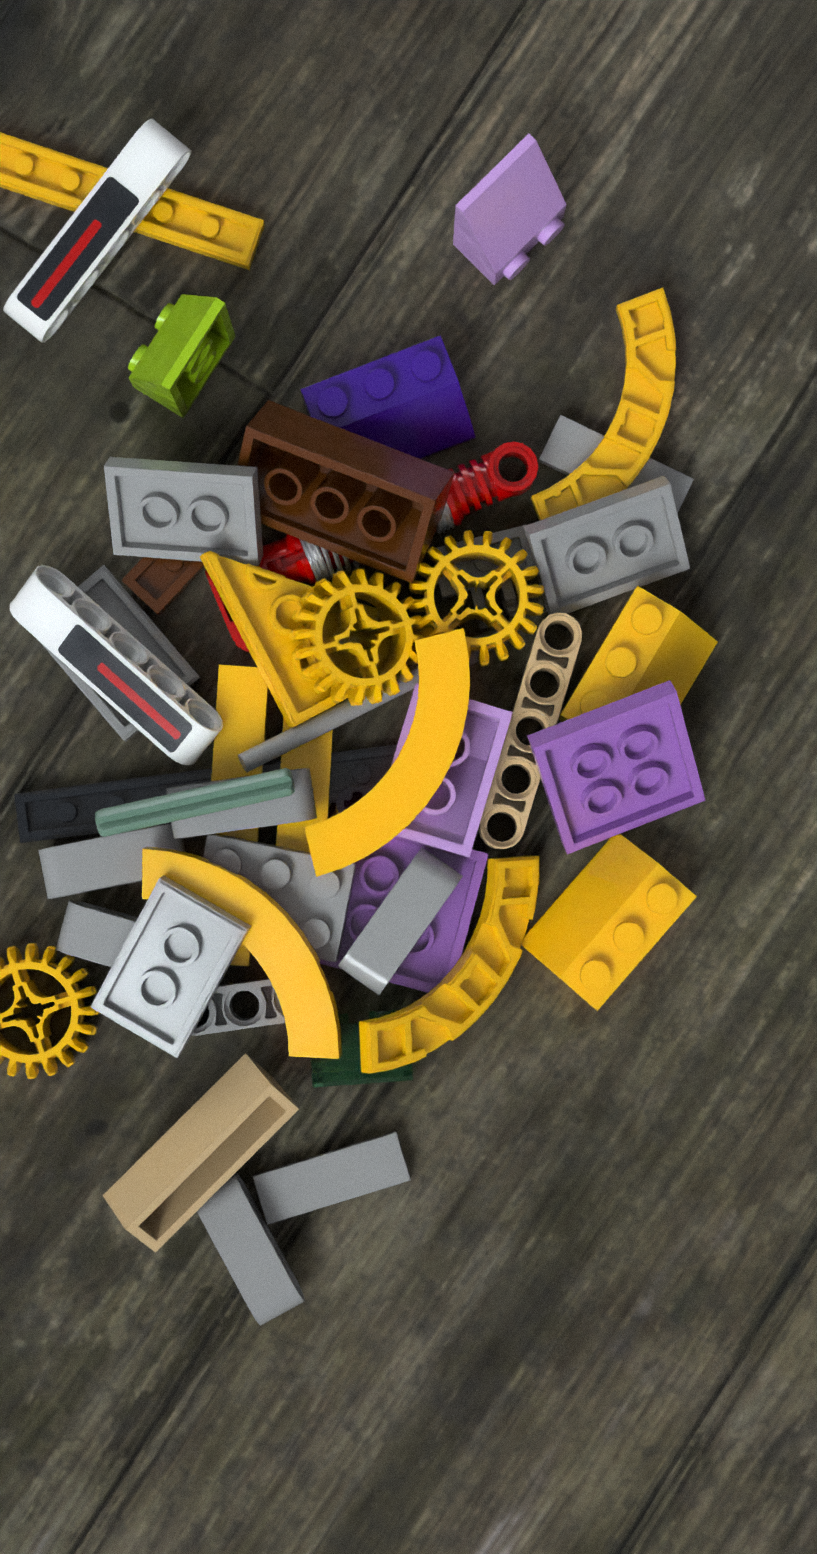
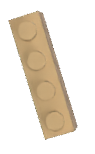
M245 1053L103 1197L125 1230L156 1253L299 1108L275 1078Z

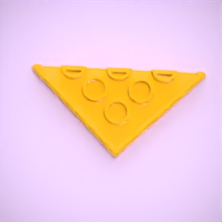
M212 551L199 556L289 728H293L338 704L331 701L332 685L326 691L317 693L314 691V685L319 676L315 674L305 679L300 676L301 670L309 665L307 659L293 660L292 652L303 648V642L291 640L289 633L293 630L304 628V625L296 622L292 615L297 610L309 611L303 604L301 597L307 592L317 594L316 586L312 587L266 569L219 556L218 553ZM337 602L330 608L324 620L323 639L330 638L336 632L338 626L336 613L340 612ZM357 602L358 605L364 606L367 616L372 620L378 622L387 621L377 608ZM412 627L413 634H421L425 638L434 631L432 627L422 631H416L415 627ZM371 631L364 634L363 632H352L350 637L339 640L338 643H363L365 638L376 635V632ZM391 636L384 638L379 644L378 657L380 662L376 663L378 672L385 665L390 655ZM412 646V650L415 651V652H416V647H415V646ZM338 653L328 654V657L338 669L350 676L359 678L358 671L352 670L345 656Z

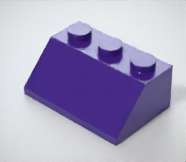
M441 335L301 389L303 402L309 416L419 459L429 457L476 438L458 378Z

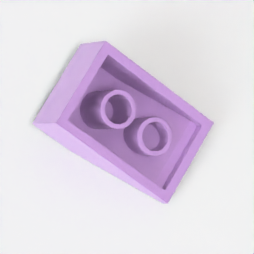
M530 134L521 140L455 206L453 245L493 285L503 276L508 280L513 279L529 262L530 258L526 254L539 241L544 246L549 244L565 226L561 219L564 217L566 202L537 141Z
M417 683L392 764L397 759L413 723L418 700L419 684ZM469 699L463 734L454 760L444 780L424 809L396 836L468 858L470 857L513 712Z

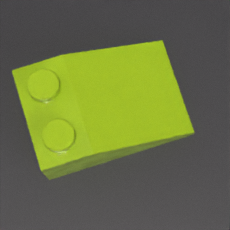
M182 294L175 305L169 302L156 320L154 327L159 331L149 346L142 344L128 365V370L132 371L129 380L135 389L182 418L185 417L236 337L226 304L217 297Z

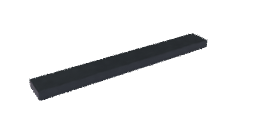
M397 745L331 753L329 804L336 803L338 794L348 786L376 785L390 769ZM281 759L263 764V773L279 770L281 768ZM212 768L14 794L20 843L97 834L99 832L95 822V812L98 810L166 795V788L211 781Z

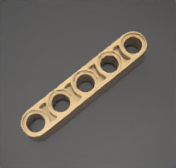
M557 612L548 615L542 620L534 636L513 706L512 717L478 827L480 838L487 846L493 849L504 850L513 847L520 841L525 831L541 778L531 747L521 743L517 738L516 726L524 719L538 721L542 729L556 725L582 642L580 624L567 613ZM555 624L562 625L570 631L572 640L568 648L555 650L546 643L544 637L545 630L549 626ZM541 671L548 672L555 677L558 686L553 696L543 698L537 696L532 691L530 680L535 673ZM519 766L528 773L529 785L524 792L516 794L504 788L501 779L502 773L507 767ZM497 813L507 814L513 819L515 824L513 836L504 842L494 840L487 830L488 820Z

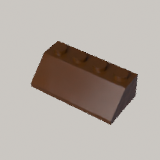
M270 400L264 404L246 426L237 465L257 467L261 524L410 583H413L417 576L420 564L423 562L440 522L455 473Z

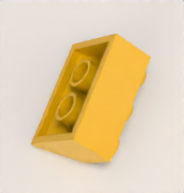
M637 586L565 704L558 720L561 722L669 680L677 691L681 705L718 641L680 610Z
M618 834L609 838L527 932L521 946L592 1008L598 1011L697 896L653 858L624 836Z

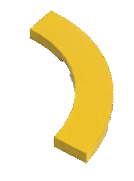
M663 288L616 306L625 345V377L618 409L604 438L587 460L558 483L531 496L539 521L628 489L652 454L668 417L675 386L676 339L670 307Z
M464 628L414 641L418 658L419 687L415 715L408 737L395 762L371 791L341 813L322 822L304 827L316 877L355 863L391 841L424 809L444 780L457 752L468 711L470 668Z
M148 846L143 848L142 899L149 898L158 879L164 875L251 925L242 944L259 962L278 996L285 1018L289 1056L339 1059L342 1056L341 1028L333 992L330 991L325 974L319 964L320 959L290 915L271 896L250 880L220 865L209 862V859L174 849Z
M528 855L487 859L485 898L475 931L465 951L443 980L411 1005L379 1018L359 1021L361 1072L371 1074L393 1070L426 1057L428 1053L434 1051L447 1041H453L458 1038L495 1001L508 982L521 957L523 950L520 947L526 934L529 919L533 920L539 886V856Z

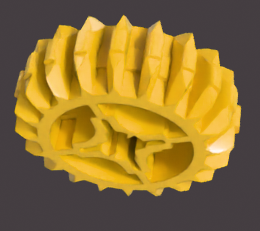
M468 530L463 535L464 547L458 548L455 539L452 536H447L444 539L445 548L448 552L447 555L444 556L439 549L433 546L428 550V556L435 566L431 567L426 563L420 564L418 574L426 578L427 581H413V583H410L409 590L415 594L424 595V598L415 599L409 611L416 613L425 611L426 615L414 627L416 631H422L431 626L434 631L427 637L453 631L457 626L460 627L471 619L481 620L489 627H493L498 632L494 635L483 638L466 637L469 660L471 651H478L480 665L487 666L489 664L488 650L494 649L501 661L507 660L509 655L504 644L505 642L509 641L514 648L521 650L525 646V642L517 631L520 629L527 634L533 635L535 633L537 625L525 618V616L542 615L544 607L538 603L529 602V598L543 595L544 587L538 584L527 585V581L536 577L539 570L537 566H530L521 571L519 566L528 555L524 549L518 551L512 558L506 555L512 543L511 539L505 537L501 541L499 549L490 547L493 533L485 531L482 545H474V535L471 530ZM468 560H483L495 564L498 568L492 570L484 577L477 578L470 576L463 569L459 570L456 564ZM442 575L451 583L450 586L458 597L455 606L450 609V613L443 619L440 618L434 602V591ZM509 578L515 586L518 600L517 611L511 622L502 615L503 611L495 601V594ZM493 583L489 587L484 601L488 609L478 610L476 605L475 610L467 607L459 614L467 602L468 594L465 588L468 590L474 587L476 593L477 587L485 590Z
M364 569L354 570L350 579L343 570L333 574L332 583L323 578L315 583L317 594L307 592L301 597L303 604L309 611L297 610L292 615L296 622L304 625L303 629H296L289 633L291 640L303 642V648L292 652L293 660L306 658L309 663L308 666L301 670L300 676L305 679L317 674L319 678L314 685V691L317 693L326 691L332 685V702H342L348 693L351 706L362 705L365 696L371 704L382 702L383 691L389 696L400 692L397 680L409 682L414 677L406 664H418L417 653L412 650V646H415V640L425 638V636L413 634L412 627L418 625L417 623L423 617L421 615L409 617L406 610L412 607L415 599L408 597L399 601L396 597L401 590V584L398 582H394L383 589L384 574L380 572L373 574L368 581ZM356 598L374 605L387 621L378 622L372 620L367 616L364 606L358 605ZM337 602L340 612L336 613L338 623L336 632L330 638L323 639L324 620L330 608ZM371 631L376 632V635L365 638L363 643H338L339 640L350 637L352 632H363V634ZM391 636L390 655L385 665L378 672L376 663L380 662L378 657L379 644L384 638ZM338 653L345 656L352 670L358 671L359 678L350 676L338 669L330 660L328 654Z
M36 943L27 944L25 959H22L21 953L16 946L7 948L8 965L0 957V987L10 976H13L15 985L12 986L15 997L10 1009L0 1013V1029L11 1026L22 1028L27 1033L30 1042L35 1043L37 1052H31L17 1048L0 1033V1064L3 1063L5 1058L10 1059L7 1067V1074L9 1076H16L21 1069L22 1063H25L28 1079L37 1078L39 1063H42L48 1076L55 1075L58 1072L55 1057H58L66 1067L75 1064V1058L69 1048L72 1047L81 1053H85L89 1049L88 1043L79 1037L80 1032L87 1035L97 1033L98 1027L96 1025L84 1022L85 1015L93 1016L100 1014L92 1009L91 1005L85 1006L84 998L98 993L97 987L89 986L81 990L78 982L89 975L88 970L82 968L71 975L68 970L74 964L75 957L68 954L62 958L59 964L54 963L57 956L55 946H48L44 951L42 959H39V949ZM27 969L40 970L50 974L62 984L66 992L52 996L41 993L35 985V981L30 980ZM28 997L32 1004L55 1003L53 1007L44 1009V1013L37 1016L41 1020L38 1024H35L32 1017L25 1019L20 1017L11 1020L10 1016L21 1012L22 1007L28 1006L24 1002ZM71 1006V1020L67 1032L52 1047L49 1038L52 1035L50 1030L51 1017L56 1011Z

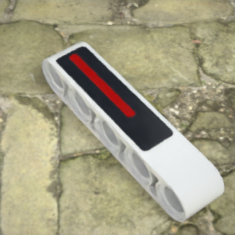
M154 119L146 121L130 139L20 282L4 305L3 311L40 342L44 343L50 339L180 173L190 158L191 150Z
M37 566L10 603V612L13 617L167 756L182 765L194 764L223 728V720L218 712L64 574L50 566Z

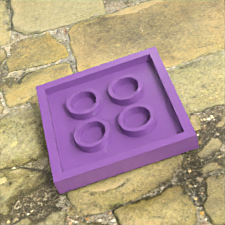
M670 680L527 735L561 842L567 854L705 801L678 694Z
M395 836L378 850L357 861L339 959L337 962L320 959L319 963L339 968L338 965L418 851L423 847L463 875L389 981L390 983L428 993L443 980L462 955L488 853L472 849L468 858Z

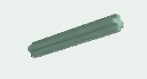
M283 768L100 809L95 812V822L100 836L106 837L287 797L295 792V785L290 769Z

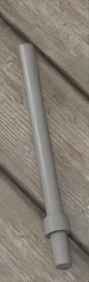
M492 627L472 638L488 637L498 632ZM471 651L469 666L478 662V651ZM418 665L410 668L414 676L411 681L402 682L397 680L400 689L398 694L389 696L383 691L382 702L371 704L365 696L363 704L360 706H351L348 699L238 754L242 767L246 772H249L414 689L416 683L419 684Z

